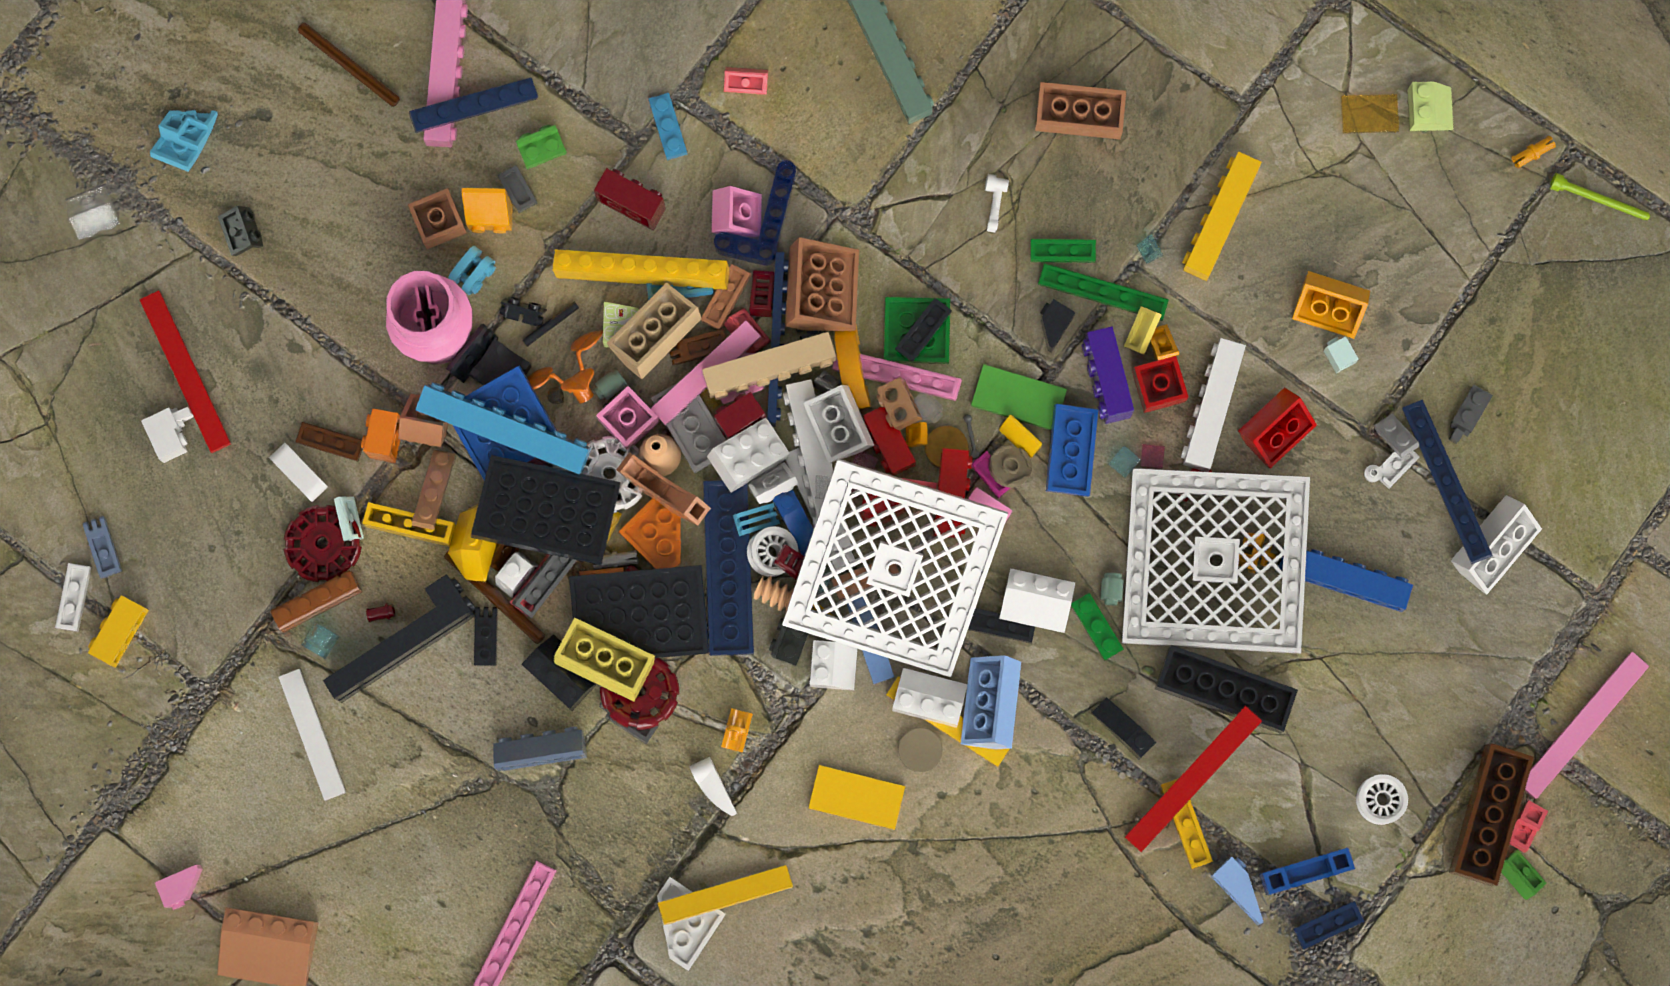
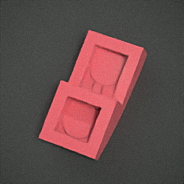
M1528 800L1516 820L1510 845L1524 853L1527 852L1536 832L1540 830L1548 811Z

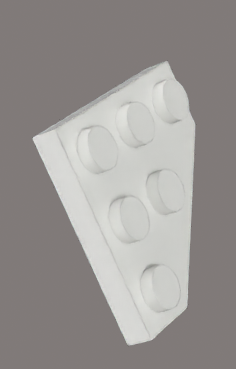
M669 877L657 895L658 902L693 892ZM718 909L668 925L663 924L669 958L689 971L726 914Z

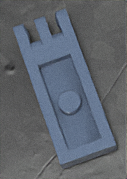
M104 516L99 517L101 526H98L96 519L91 520L93 529H90L88 522L82 524L99 577L103 579L122 572V568Z

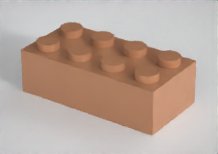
M1040 82L1035 131L1121 139L1126 91Z

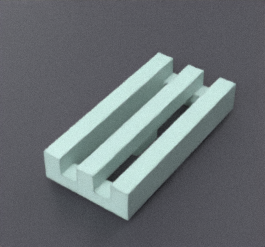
M335 498L334 502L343 541L364 539L355 498ZM349 520L350 522L354 520L357 522L362 538H358V534H354L352 523H349Z

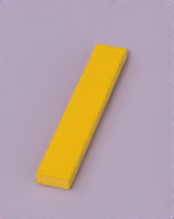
M899 676L886 694V696L894 701L900 682ZM961 716L957 728L925 720L961 743L964 719ZM964 745L996 767L1000 765L1009 749H989Z
M787 865L659 902L658 908L663 924L668 925L792 888L793 885Z

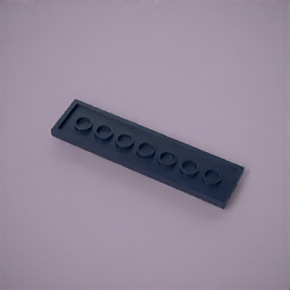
M723 480L703 481L704 503L711 508L705 516L709 655H753L751 565L747 558V546L750 537L749 533L739 536L733 518L734 514L748 510V485L745 484L737 490L730 492ZM749 515L740 517V522L748 520ZM749 524L742 526L743 530L749 529Z

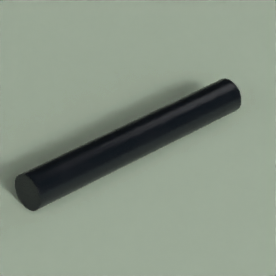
M575 301L522 341L528 347L578 310V305Z

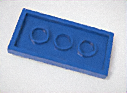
M1061 404L1054 405L1045 491L1085 497L1090 496L1098 420L1097 409Z

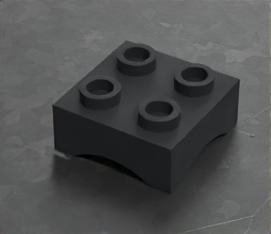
M494 339L485 355L470 372V376L484 386L518 366L522 368L526 375L532 365Z

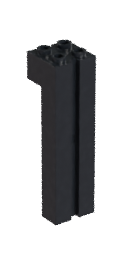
M446 574L424 588L436 606L434 609L322 680L333 698L343 703L474 618L475 614L473 611L476 608L466 595L463 597L461 594L464 589L455 577L450 578Z

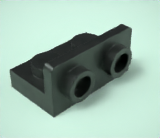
M236 206L218 216L231 256H238L253 247H263L262 236L254 220L255 216L250 207Z
M781 618L777 627L780 633L777 639L773 638L769 651H772V658L797 666L809 633L783 626L784 618Z

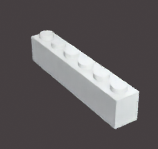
M1220 338L1218 344H1213L1210 356H1214L1212 364L1208 363L1204 375L1208 377L1207 383L1201 386L1199 397H1202L1200 405L1196 404L1193 413L1196 421L1194 426L1190 425L1187 433V438H1190L1189 445H1184L1181 458L1184 459V466L1204 472H1209L1211 469L1246 345Z

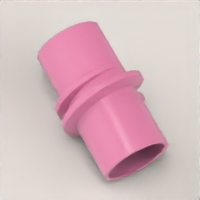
M428 271L410 272L401 276L392 285L387 295L386 329L391 342L405 356L420 362L445 364L452 361L470 339L472 307L466 293L453 280ZM428 307L431 313L433 314V316H431L433 329L429 330V327L425 322L428 320L426 308Z

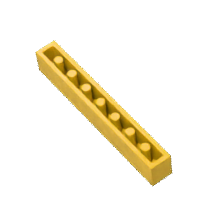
M555 249L553 272L556 278L634 284L649 283L652 285L668 283L678 287L691 286L694 288L728 290L730 269L728 262L723 260Z

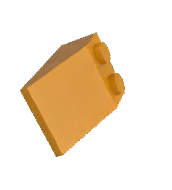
M462 188L465 220L469 230H472L474 233H484L485 230H493L494 233L499 234L512 231L513 205L506 189Z

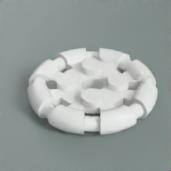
M605 436L597 441H594V439L589 441L587 446L591 447L588 460L591 462L589 467L585 465L583 472L580 474L607 479L604 477L603 472L606 469L614 470L616 476L608 480L621 482L619 494L622 499L616 502L614 513H617L619 509L624 508L626 510L632 507L642 497V491L636 486L634 490L629 488L630 481L616 469L628 453H632L638 458L639 449L633 445L627 450L614 436ZM605 447L607 453L599 455L598 449ZM619 449L626 452L624 457L617 453Z

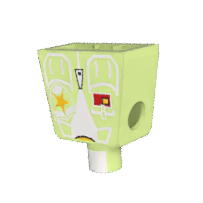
M604 302V347H609L607 342L639 311V308Z

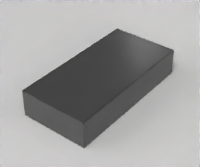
M516 165L497 175L518 213L537 204V200Z

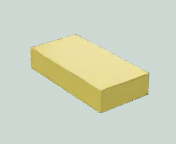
M1141 306L1124 346L1144 355L1161 318V314Z

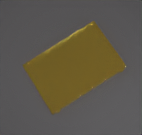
M1397 94L1341 96L1343 133L1399 132Z

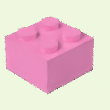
M629 386L596 415L598 421L627 450L639 442L660 422L658 416Z

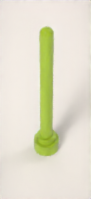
M1555 173L1551 180L1549 189L1554 191L1566 190L1642 220L1650 219L1648 212L1567 182L1568 179L1559 173Z

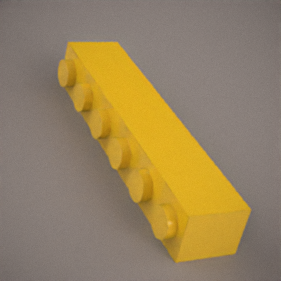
M1239 151L1236 157L1231 156L1226 166L1227 169H1230L1227 177L1222 175L1217 186L1221 190L1218 195H1213L1208 205L1212 209L1209 214L1205 213L1200 225L1203 226L1201 233H1195L1191 242L1195 246L1192 252L1187 251L1182 263L1186 264L1183 271L1202 280H1208L1259 170L1261 161Z

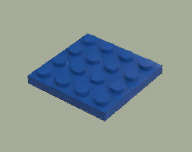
M520 366L464 397L471 401L473 398L485 402L484 406L491 409L493 406L502 408L506 411L505 414L512 417L514 414L526 418L525 422L532 425L534 422L545 425L546 430L554 433L556 430ZM453 425L484 481L491 455L523 462L536 458Z

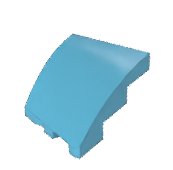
M211 110V113L169 111L159 124L161 137L151 149V157L189 172L209 138L218 116L217 111Z

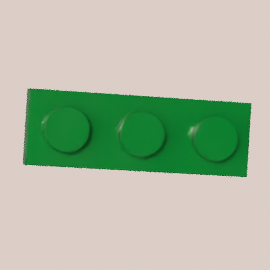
M1031 239L1030 262L1095 263L1096 240Z
M1090 593L1071 603L1072 609L1104 661L1124 650Z

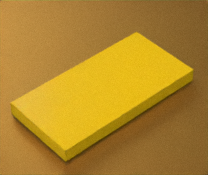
M819 765L808 809L895 830L905 786Z

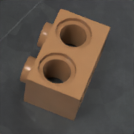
M899 377L877 388L879 393L877 395L878 402L882 408H886L888 413L886 419L891 427L894 426L895 429L901 430L923 419L905 379ZM896 389L898 392L897 398L890 400V392ZM905 409L907 412L906 417L903 420H899V411Z

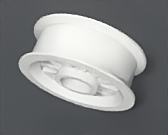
M776 526L767 527L757 532L750 539L747 546V558L752 568L759 574L767 577H775L785 573V571L774 564V561L782 549L783 543L798 552L797 542L793 535L784 528ZM770 546L776 550L775 557L769 554ZM790 554L786 558L784 562L785 564H787L788 560L790 559Z
M1385 774L1375 775L1360 785L1356 794V804L1360 814L1367 821L1379 825L1389 824L1398 820L1405 813L1408 805V794L1404 785L1397 778ZM1395 790L1396 794L1391 795L1390 793ZM1380 793L1387 797V803L1384 806L1377 802V796ZM1397 796L1398 801L1392 800L1393 797ZM1366 798L1372 799V801L1367 803ZM1373 804L1374 806L1370 810L1368 805Z

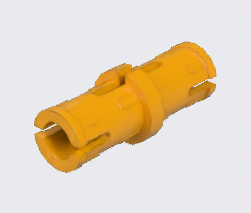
M1546 136V138L1538 143L1530 144L1527 146V149L1512 156L1513 163L1521 159V161L1515 164V167L1519 169L1532 160H1538L1540 155L1556 147L1554 141L1546 145L1553 138Z

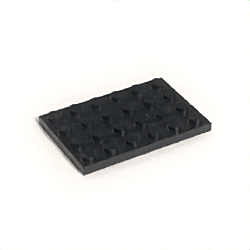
M491 455L471 531V538L602 565L621 482Z
M701 565L569 576L573 620L577 618L654 655L655 658L709 653Z

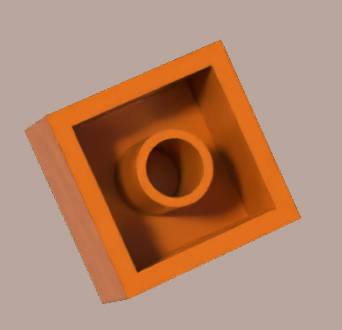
M372 408L371 414L367 415L366 427H368L367 435H364L362 438L361 448H364L363 451L370 459L396 463L401 439H398L399 413Z

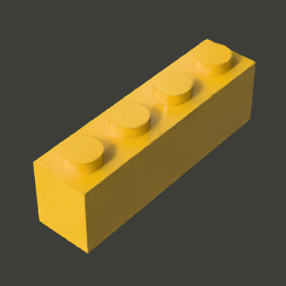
M369 502L362 523L367 528L450 547L456 528L454 522L437 519L434 530L412 526L414 513Z

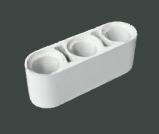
M286 443L281 445L269 457L311 502L328 488Z

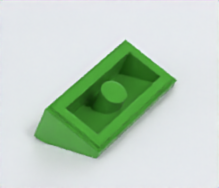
M1515 849L1505 858L1501 873L1525 900L1534 896L1546 884V881L1518 849Z

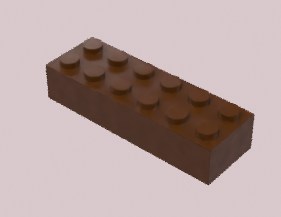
M1493 743L1485 745L1449 873L1488 886H1498L1534 760L1533 756Z

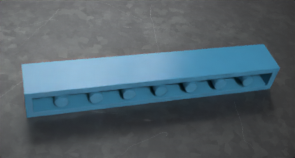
M432 382L431 385H424L415 409L416 411L574 473L580 474L583 472L591 451V447L587 446L586 441L577 438L573 441L566 438L567 434L557 430L554 433L546 430L545 425L534 422L532 425L525 422L526 418L516 414L513 417L505 414L506 411L502 408L493 406L491 409L484 406L485 402L475 398L472 401L464 398L465 394L452 390V393L445 391L444 386Z

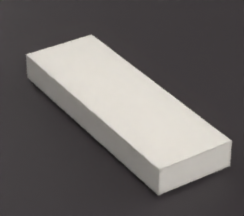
M68 563L55 628L79 632L92 567Z

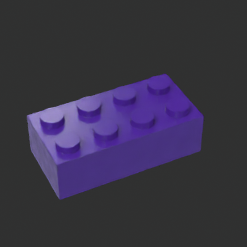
M1113 326L1087 332L1081 347L1084 357L1088 356L1089 365H1087L1089 377H1093L1094 385L1092 386L1094 398L1099 399V406L1097 407L1099 418L1104 419L1105 424L1130 419L1134 412V407Z

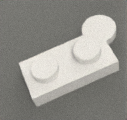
M1394 451L1380 467L1369 465L1364 471V476L1369 482L1380 480L1389 489L1420 456L1412 451L1401 458Z

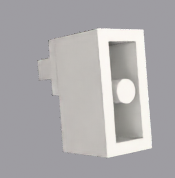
M189 407L179 411L177 408H166L141 420L158 459L163 463L188 452L185 447L188 443L181 431H183L182 427L185 426L184 422L194 417Z

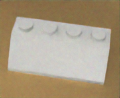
M1507 495L1480 525L1492 552V557L1471 565L1466 551L1462 547L1451 560L1459 573L1486 595L1542 530L1526 505Z

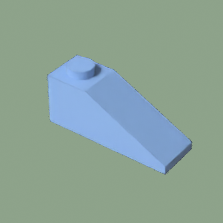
M1229 857L1211 877L1257 925L1263 923V919L1249 875L1244 870L1246 865L1238 857L1236 859Z

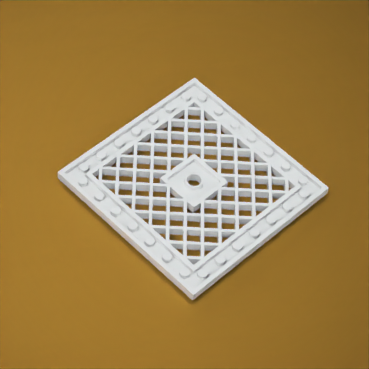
M837 458L782 625L951 677L1008 512ZM867 493H870V494H873V495H876V496H879V497H877V498H875V499H873V500L870 501V499H869ZM863 494L867 503L856 508L852 498ZM887 499L898 502L900 504L891 507ZM884 500L888 509L877 514L873 505ZM848 501L853 510L843 514ZM909 506L920 509V511L912 514ZM869 507L874 516L863 521L859 512ZM905 507L909 516L898 521L894 512ZM930 513L943 517L934 521ZM855 514L859 524L849 528L845 519ZM891 514L895 523L884 528L880 519ZM926 514L931 523L919 527L916 518ZM947 520L951 530L941 534L936 525ZM952 520L962 522L963 524L955 527ZM877 521L881 530L870 535L866 526ZM912 521L916 530L905 534L901 526ZM840 522H842L845 531L837 534ZM972 526L978 527L977 533H975ZM933 527L937 537L926 541L922 532ZM969 527L973 536L962 541L958 532ZM863 528L867 537L856 542L852 533ZM898 528L902 537L891 541L887 532ZM919 534L923 544L912 548L908 539ZM955 534L959 543L948 548L944 539ZM848 535L853 544L842 549L838 539ZM884 535L887 542L880 540L877 549L873 539ZM905 541L908 549L897 545ZM940 541L945 550L934 555L930 545ZM870 542L874 551L863 556L859 546ZM973 542L971 551L968 553L965 545ZM833 543H835L838 551L830 555ZM926 548L930 557L921 561L923 554L918 551ZM962 548L965 557L954 561L951 552ZM856 549L860 558L849 562L845 553ZM948 555L951 564L940 568L937 559ZM842 556L845 565L835 569L831 560ZM875 556L870 569L866 560ZM863 562L867 571L856 576L852 567ZM933 562L937 571L926 575L922 566ZM966 562L963 574H961L958 566ZM828 563L831 572L823 575L826 564ZM891 564H899L901 567L900 572L897 574L890 573L888 568ZM954 568L958 577L948 582L944 573ZM848 569L853 578L842 583L838 574ZM919 569L923 577L915 581ZM940 575L944 584L934 589L930 580ZM834 576L839 585L828 590L824 581ZM868 576L866 583L872 586L863 589L859 580ZM926 582L930 591L919 595L915 587ZM856 583L860 592L849 596L845 587ZM959 583L956 594L954 595L951 586ZM819 584H821L825 592L816 596ZM881 588L891 591L892 593L884 596ZM877 589L881 598L870 603L866 594ZM912 589L916 598L905 602L902 595L909 597ZM947 589L951 598L940 602L937 593ZM842 590L845 599L835 603L831 594ZM933 595L937 604L926 609L922 600ZM863 596L867 605L856 610L852 601ZM898 596L902 605L891 609L888 600ZM828 597L831 606L821 610L817 601ZM919 602L923 611L912 616L908 607ZM849 603L853 612L842 616L838 608ZM884 603L888 612L877 616L874 607ZM952 603L949 614L947 615L944 607ZM813 604L817 611L811 609ZM870 609L874 618L863 623L859 614ZM905 609L909 618L899 623L894 614ZM940 609L944 618L933 622L930 613ZM835 610L838 617L828 615L827 613ZM856 616L859 624L848 620ZM891 616L895 625L884 629L880 621ZM926 616L930 625L919 629L916 620ZM877 623L880 630L870 628L869 626ZM912 623L916 632L905 636L902 627ZM945 623L940 635L936 627ZM933 629L937 638L926 642L922 634ZM898 630L901 637L890 633ZM919 636L922 643L912 641V639Z
M1133 469L1122 643L1301 654L1310 477ZM1154 493H1160V494L1154 499ZM1168 493L1182 495L1175 501ZM1191 495L1205 496L1197 502ZM1166 496L1172 504L1163 511L1157 505V502ZM1213 496L1227 497L1219 503ZM1188 497L1194 505L1185 512L1178 504ZM1235 497L1249 498L1241 504ZM1208 498L1216 505L1209 513L1200 506ZM1258 498L1272 499L1263 505ZM1230 499L1238 506L1231 514L1223 508V505ZM1280 499H1287L1286 506ZM1252 500L1260 507L1253 515L1245 508ZM1276 501L1283 510L1274 517L1267 508ZM1154 506L1160 512V515L1152 521ZM1174 507L1182 514L1175 522L1167 516ZM1196 508L1204 515L1197 523L1189 517ZM1220 509L1227 518L1218 525L1211 516ZM1242 510L1249 519L1240 526L1233 517ZM1264 511L1271 520L1262 527L1255 518ZM1286 513L1284 528L1278 519ZM1164 517L1171 526L1162 533L1155 524ZM1186 518L1193 527L1184 534L1177 525ZM1208 519L1215 528L1206 535L1199 526ZM1229 521L1237 528L1230 536L1222 529ZM1251 522L1259 528V531L1252 537L1244 530ZM1273 523L1282 530L1275 538H1272L1266 531ZM1153 528L1159 536L1151 542ZM1175 529L1181 537L1172 544L1166 538V535ZM1197 530L1203 537H1195L1194 545L1188 539V536ZM1219 531L1225 538L1210 537ZM1239 532L1248 540L1241 547L1240 539H1233ZM1263 533L1270 542L1261 549L1254 540ZM1285 534L1283 550L1276 541ZM1161 539L1170 546L1162 554L1154 547ZM1183 540L1192 547L1184 555L1176 549ZM1250 543L1259 551L1251 559L1243 552ZM1272 545L1281 552L1273 560L1265 553ZM1152 550L1158 558L1150 564V552ZM1173 550L1180 559L1171 566L1164 557ZM1193 552H1194V567H1193V566L1187 561V559H1186V558H1188ZM1217 554L1223 558L1221 565L1213 566L1210 563V558L1213 555ZM1240 554L1247 562L1238 569ZM1260 555L1269 562L1261 571L1253 563ZM1284 556L1282 572L1275 563ZM1160 561L1169 568L1161 576L1153 570V567ZM1182 562L1190 568V571L1183 577L1175 571V568ZM1250 565L1257 574L1248 581L1241 572ZM1270 567H1273L1280 574L1272 582L1264 575ZM1149 571L1157 578L1150 585ZM1172 572L1179 580L1172 587H1169L1163 579ZM1192 574L1193 582H1200L1193 589L1185 582ZM1239 576L1245 582V585L1236 591L1230 584H1238ZM1259 577L1268 584L1261 592H1258L1252 585ZM1281 579L1282 594L1274 586ZM1160 582L1167 591L1158 598L1151 589ZM1207 582L1222 584L1214 590ZM1181 583L1189 590L1182 599L1173 592ZM1203 585L1211 591V594L1204 600L1195 593ZM1225 586L1233 592V595L1227 601H1224L1217 594ZM1249 587L1256 596L1247 603L1240 594ZM1270 588L1279 596L1271 604L1262 596ZM1149 593L1156 601L1147 608ZM1169 594L1177 600V603L1170 609L1161 602ZM1191 595L1200 603L1192 611L1183 603ZM1215 596L1222 605L1213 612L1206 603ZM1236 597L1244 605L1237 613L1228 606ZM1258 599L1267 606L1259 614L1251 608V605ZM1280 600L1281 615L1273 608ZM1159 604L1166 613L1157 620L1150 611ZM1181 605L1188 614L1179 621L1172 612ZM1203 606L1210 616L1201 623L1194 614ZM1224 608L1232 615L1225 623L1216 616ZM1246 609L1255 617L1247 625L1238 617ZM1269 610L1277 617L1270 626L1261 619ZM1147 615L1153 620V622H1146ZM1168 616L1175 621V623L1161 622ZM1192 617L1197 624L1183 623ZM1214 618L1220 626L1206 624ZM1236 619L1242 627L1228 625ZM1257 621L1264 626V628L1250 627ZM1280 622V629H1272Z

